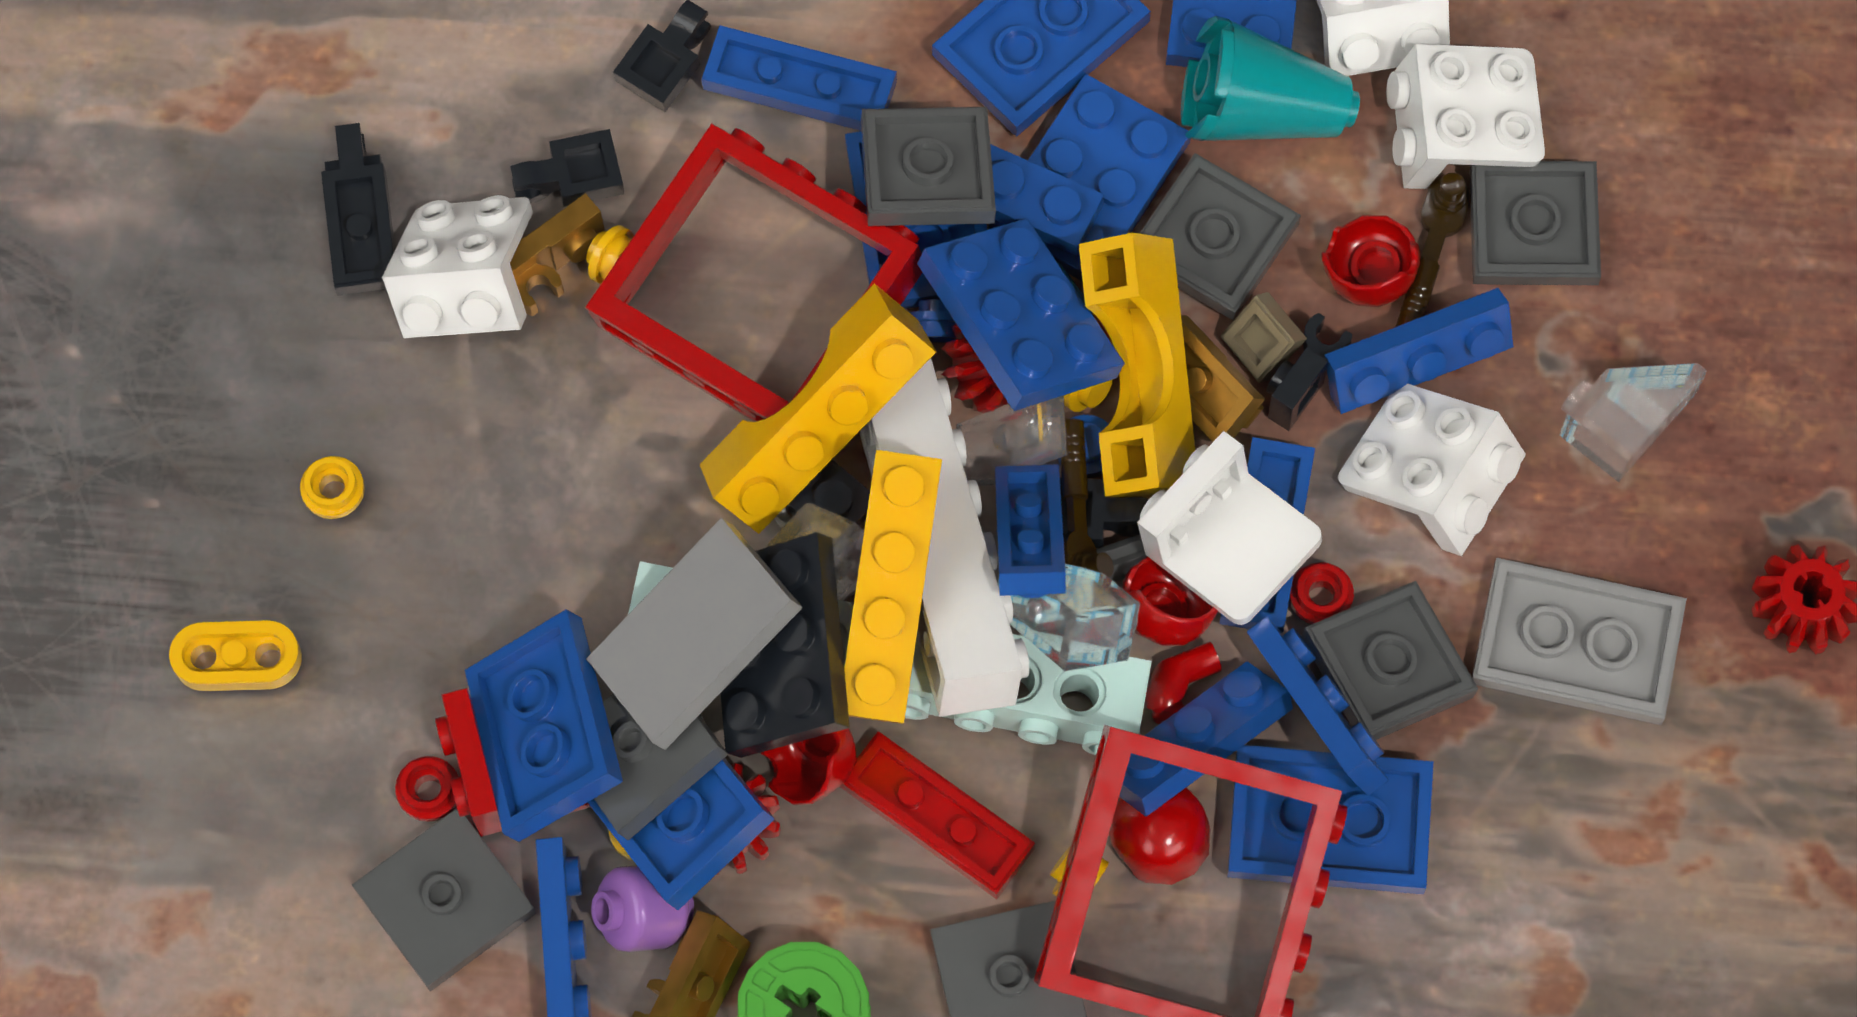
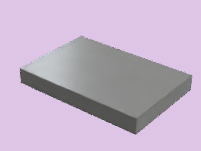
M720 518L586 659L651 742L666 750L803 607L734 525Z
M1496 558L1472 679L1476 685L1662 725L1666 715L1687 598Z

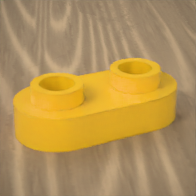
M276 621L198 622L186 626L174 637L169 650V660L179 680L187 687L197 691L267 690L282 687L296 676L301 666L302 652L292 631ZM276 650L281 653L278 663L274 666L263 667L259 665L260 657L265 652ZM213 652L216 654V660L211 667L206 669L195 667L196 659L202 653Z

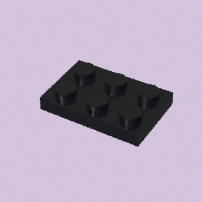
M815 532L755 551L803 608L720 693L725 750L729 755L743 758L850 728L832 537Z

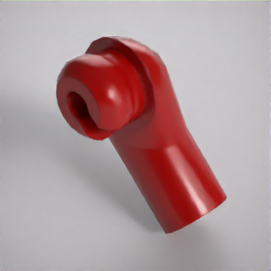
M1209 641L1165 658L1156 665L1148 683L1145 697V708L1151 710L1152 719L1156 724H1161L1184 707L1182 699L1190 683L1222 671L1220 660L1213 644Z

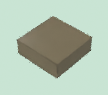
M1269 292L1256 295L1220 335L1258 383L1271 379L1281 364L1288 360L1307 339Z

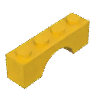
M1132 232L1080 243L1079 252L1085 307L1101 321L1114 348L1125 362L1119 373L1120 392L1115 415L1109 425L1098 433L1105 497H1143L1150 499L1160 490L1167 491L1181 477L1185 463L1195 451L1173 239Z
M874 283L830 329L829 343L825 355L815 374L803 390L783 409L764 420L756 422L742 420L699 464L713 499L760 534L936 353L919 320Z
M876 450L844 667L849 717L904 724L942 459Z

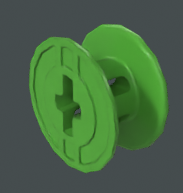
M789 942L767 951L748 970L738 992V1017H793L792 1008L782 1002L784 999L803 1009L811 1001L814 1002L817 1017H871L869 992L860 970L841 951L819 942Z

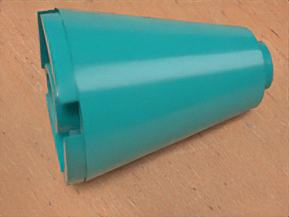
M1211 17L1201 28L1195 42L1205 43L1206 47L1200 61L1189 59L1181 97V123L1184 126L1193 127L1185 134L1188 139L1223 141L1336 138L1345 127L1350 128L1355 123L1360 106V95L1358 91H1353L1350 77L1227 18Z

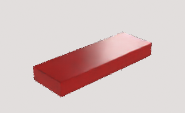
M879 731L856 759L849 779L840 786V788L996 900L1035 849L1034 841Z

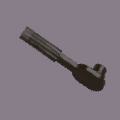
M1457 173L1444 175L1442 178L1435 180L1428 189L1421 211V222L1426 231H1428L1414 283L1405 294L1395 327L1425 316L1440 269L1438 260L1445 238L1455 235L1463 226L1470 204V192L1464 178Z
M1065 419L1059 422L1063 500L1066 501L1068 533L1063 536L1065 565L1098 573L1100 575L1098 584H1100L1103 579L1113 574L1114 565L1107 553L1101 552L1097 554L1092 539L1087 535L1085 500L1088 499L1084 421L1080 419Z

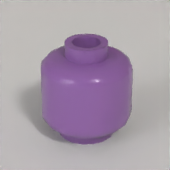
M637 865L620 866L608 872L603 878L598 892L592 900L591 913L595 926L602 932L605 940L616 950L635 952L666 949L677 943L686 928L689 927L694 914V899L692 897L684 906L676 910L662 898Z

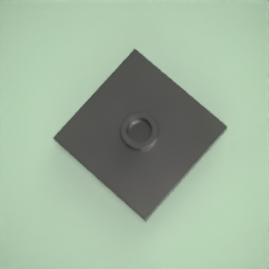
M987 107L862 109L861 131L868 226L995 223L996 206Z
M1194 153L1140 234L1173 239L1178 288L1234 321L1300 224L1301 215Z
M1540 161L1534 167L1470 165L1473 284L1599 285L1601 279L1597 161Z
M1416 581L1307 626L1301 635L1317 659L1314 661L1322 675L1327 674L1349 702L1350 706L1343 710L1350 725L1353 727L1361 722L1375 740L1470 700L1478 691L1477 685Z
M613 693L603 704L623 782L594 799L617 833L630 840L724 759L728 753L701 715L666 750L658 747L651 742Z
M457 808L352 884L354 890L429 991L435 989L537 913L466 816H459Z
M1055 901L930 929L950 1017H1087L1083 998L1039 987L1034 982ZM1074 961L1071 968L1072 973H1076Z

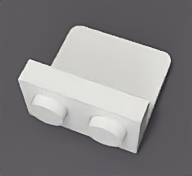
M1316 0L1322 13L1325 66L1346 76L1397 68L1415 44L1450 45L1449 0Z
M1415 44L1396 70L1389 75L1386 97L1388 106L1391 109H1395L1397 124L1392 151L1395 164L1401 166L1403 188L1427 189L1448 164L1534 167L1544 158L1545 147L1533 55L1528 50L1506 47Z
M495 195L481 201L450 203L445 200H436L414 211L382 276L403 338L521 330L527 314L510 262L533 214L528 198H508L502 195Z
M1406 384L1389 395L1339 472L1338 480L1348 492L1417 514L1442 550L1462 556L1474 536L1484 527L1489 512L1507 484L1516 477L1526 453L1499 412Z
M1225 431L1210 446L1204 444L1191 454L1184 465L1181 477L1167 491L1160 490L1156 492L1146 502L1140 513V520L1137 522L1146 556L1217 609L1226 618L1238 625L1250 622L1322 543L1321 530L1314 522L1249 474L1243 445Z

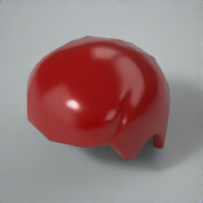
M1362 215L1343 226L1335 227L1326 252L1321 253L1325 272L1336 293L1356 306L1381 307L1395 302L1414 283L1420 265L1419 245L1415 242L1414 236L1406 226L1387 215Z
M1148 556L1131 567L1123 580L1120 595L1125 618L1137 635L1158 645L1184 646L1198 639L1211 625L1218 613L1217 609L1204 601Z
M850 728L761 752V755L770 759L774 767L773 778L768 783L769 788L792 805L814 804L828 796L849 779L855 765L856 746Z
M1186 787L1147 817L1122 798H1119L1109 836L1116 854L1127 864L1138 880L1145 883L1173 885L1194 875L1208 857L1211 829L1202 803Z

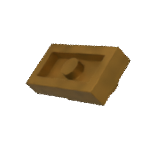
M586 193L519 242L510 265L526 314L530 316L538 313L536 302L529 295L530 290L536 285L544 284L549 286L558 298L563 295L564 288L557 270L570 261L578 263L586 259V254L592 240L600 232L605 231L601 211Z
M1181 315L1192 421L1212 442L1223 431L1235 438L1242 428H1248L1264 409L1261 404L1265 399L1190 317Z
M697 910L687 933L679 943L678 951L669 967L670 973L666 981L651 979L646 986L658 995L650 1014L634 1011L632 1017H715L751 942L718 916Z

